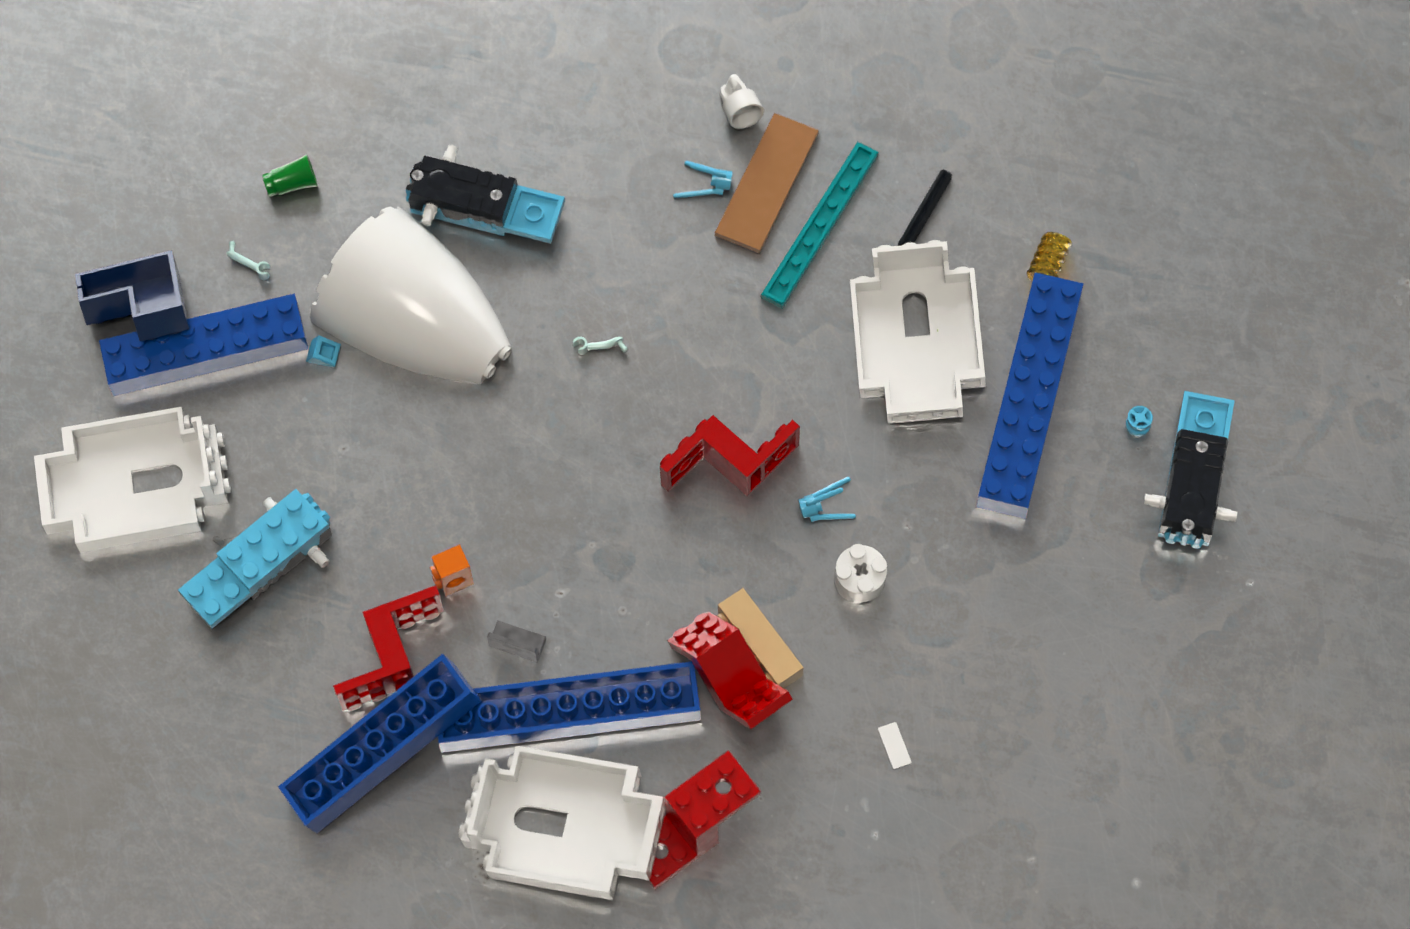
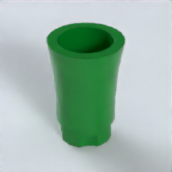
M307 154L291 163L272 169L269 173L262 174L269 197L305 188L318 187L316 176Z

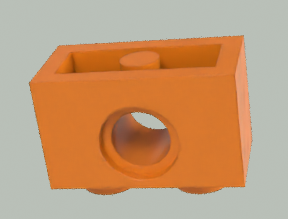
M460 544L431 556L433 566L430 567L433 575V581L438 590L443 589L445 596L474 585L470 565Z

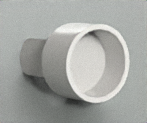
M731 75L727 84L723 85L719 91L723 100L722 108L733 128L744 129L757 123L763 116L764 109L756 93L751 89H747L738 75Z

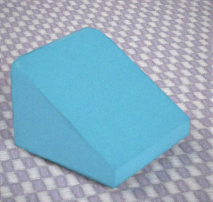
M318 335L311 341L306 362L335 367L341 344Z

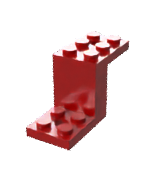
M712 415L708 420H702L690 437L686 436L678 444V449L673 454L669 453L661 460V486L669 492L704 458L748 496L799 446L800 426L793 419L787 425H781L775 432V437L770 442L765 441L756 453Z
M436 585L362 612L382 668L333 685L342 711L359 709L363 703L369 701H381L388 694L397 691L414 677L397 629L410 628L415 625V622L423 619L432 620L444 612Z
M709 611L695 617L693 623L674 632L673 637L667 640L673 650L692 661L718 708L749 729L754 728L793 700L789 691L767 679L739 628Z
M729 750L664 797L666 815L663 819L658 846L665 847L668 850V854L662 859L656 857L654 859L651 877L648 881L655 890L719 844L718 825L761 795L760 789ZM720 782H727L730 784L731 790L726 794H721L717 792L716 785Z

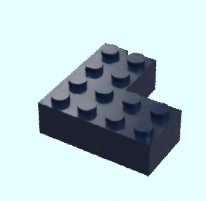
M172 250L75 274L78 300L86 326L100 324L115 318H124L132 314L140 341L153 340L160 336L177 334L189 329L180 276Z

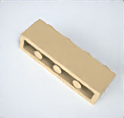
M744 588L718 604L717 617L739 628L767 679L785 689L803 676L804 667Z

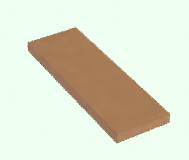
M777 113L773 114L715 231L716 237L760 254L818 137V129Z

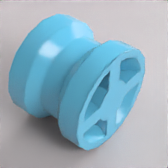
M1144 406L1133 407L1127 415V431L1133 436L1141 437L1146 435L1153 421L1151 411Z

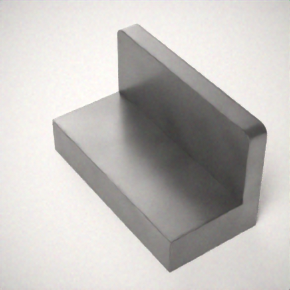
M497 620L493 633H488L487 640L491 648L537 663L545 645L546 636Z

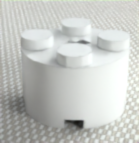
M854 544L846 549L839 556L835 568L834 580L838 593L844 599L853 603L876 599L885 586L887 562L876 549L869 546Z

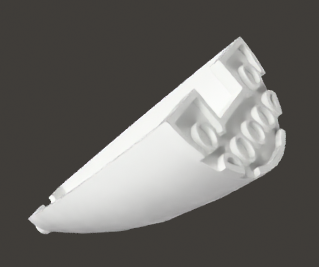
M390 206L382 209L376 219L372 216L369 217L349 236L331 260L333 265L329 275L325 274L322 276L316 292L319 293L317 302H313L311 305V322L342 342L385 363L415 373L447 380L481 384L486 378L489 379L495 373V363L499 360H506L512 352V346L498 316L483 290L462 262L428 229L400 207L394 209Z

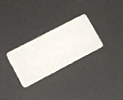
M894 722L879 727L878 731L893 769L911 764L910 756L897 723Z

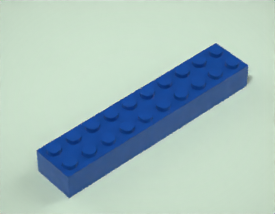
M1034 273L976 508L1022 519L1027 517L1084 283Z
M691 661L473 688L482 701L438 736V743L441 753L700 721L701 713L695 666Z

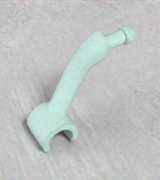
M229 242V251L226 253L231 259L256 271L261 280L269 279L270 275L268 272H261L262 270L270 269L268 262L262 261L258 264L234 252L235 242Z
M576 337L573 340V347L579 344L584 345L579 348V355H585L588 350L609 349L616 345L620 346L622 352L628 351V348L622 342V337H615L607 341L587 343L584 337Z

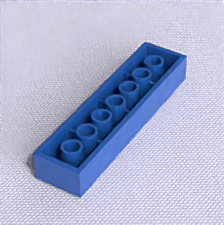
M295 293L187 319L188 330L177 334L160 336L153 340L140 341L137 331L99 340L107 382L113 397L309 350Z
M442 653L280 784L278 788L303 824L315 833H319L482 700L456 665Z

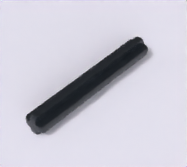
M945 169L940 170L900 238L898 246L909 242L915 243L952 179L951 172Z

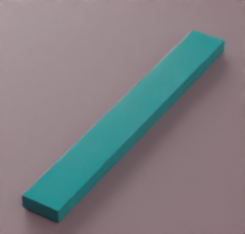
M857 141L761 293L762 299L781 309L784 308L878 158V151Z

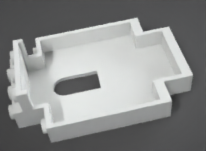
M932 240L923 244L909 242L902 246L881 245L878 248H872L875 277L859 276L856 279H850L860 399L885 396L888 424L963 417L961 389L986 387L974 268L961 266L954 270H949L947 241ZM919 293L926 299L930 335L905 337L902 304L904 298L909 294Z
M182 407L62 427L64 451L34 456L42 526L47 535L74 530L75 544L80 553L201 531L200 522H204L202 507L228 503L227 494L231 493L229 478L224 476V470H228L226 455H221V447H225L223 433H218L215 424L204 425L201 416L191 417L190 421V416L184 414ZM176 466L183 473L182 480L176 486L134 493L132 472Z
M515 746L514 754L511 753L508 759V769L510 770L500 769L495 760L485 758L483 766L479 765L478 772L473 774L471 781L473 792L471 798H467L465 804L467 816L465 823L460 825L459 838H461L465 848L490 852L485 854L483 869H485L489 878L613 900L619 875L650 880L665 814V801L662 796L638 793L641 772L638 766ZM525 807L568 814L562 837L521 830L515 824V816L518 811Z

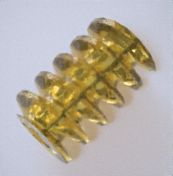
M1047 232L1042 235L1041 242L1038 244L1037 251L1034 254V259L1027 270L1028 278L1033 281L1035 272L1059 277L1057 273L1062 270L1060 264L1065 263L1066 259L1064 256L1069 254L1068 248L1072 247L1073 242L1068 237L1056 232Z

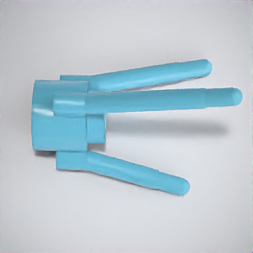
M685 161L684 164L692 169L712 174L711 186H715V189L675 193L673 197L723 195L724 190L730 191L733 171L715 169L695 162Z
M846 477L813 494L798 499L803 518L810 517L811 522L856 518L855 514H818V512L823 511L820 501L842 493L843 488L838 487L849 482L851 478Z

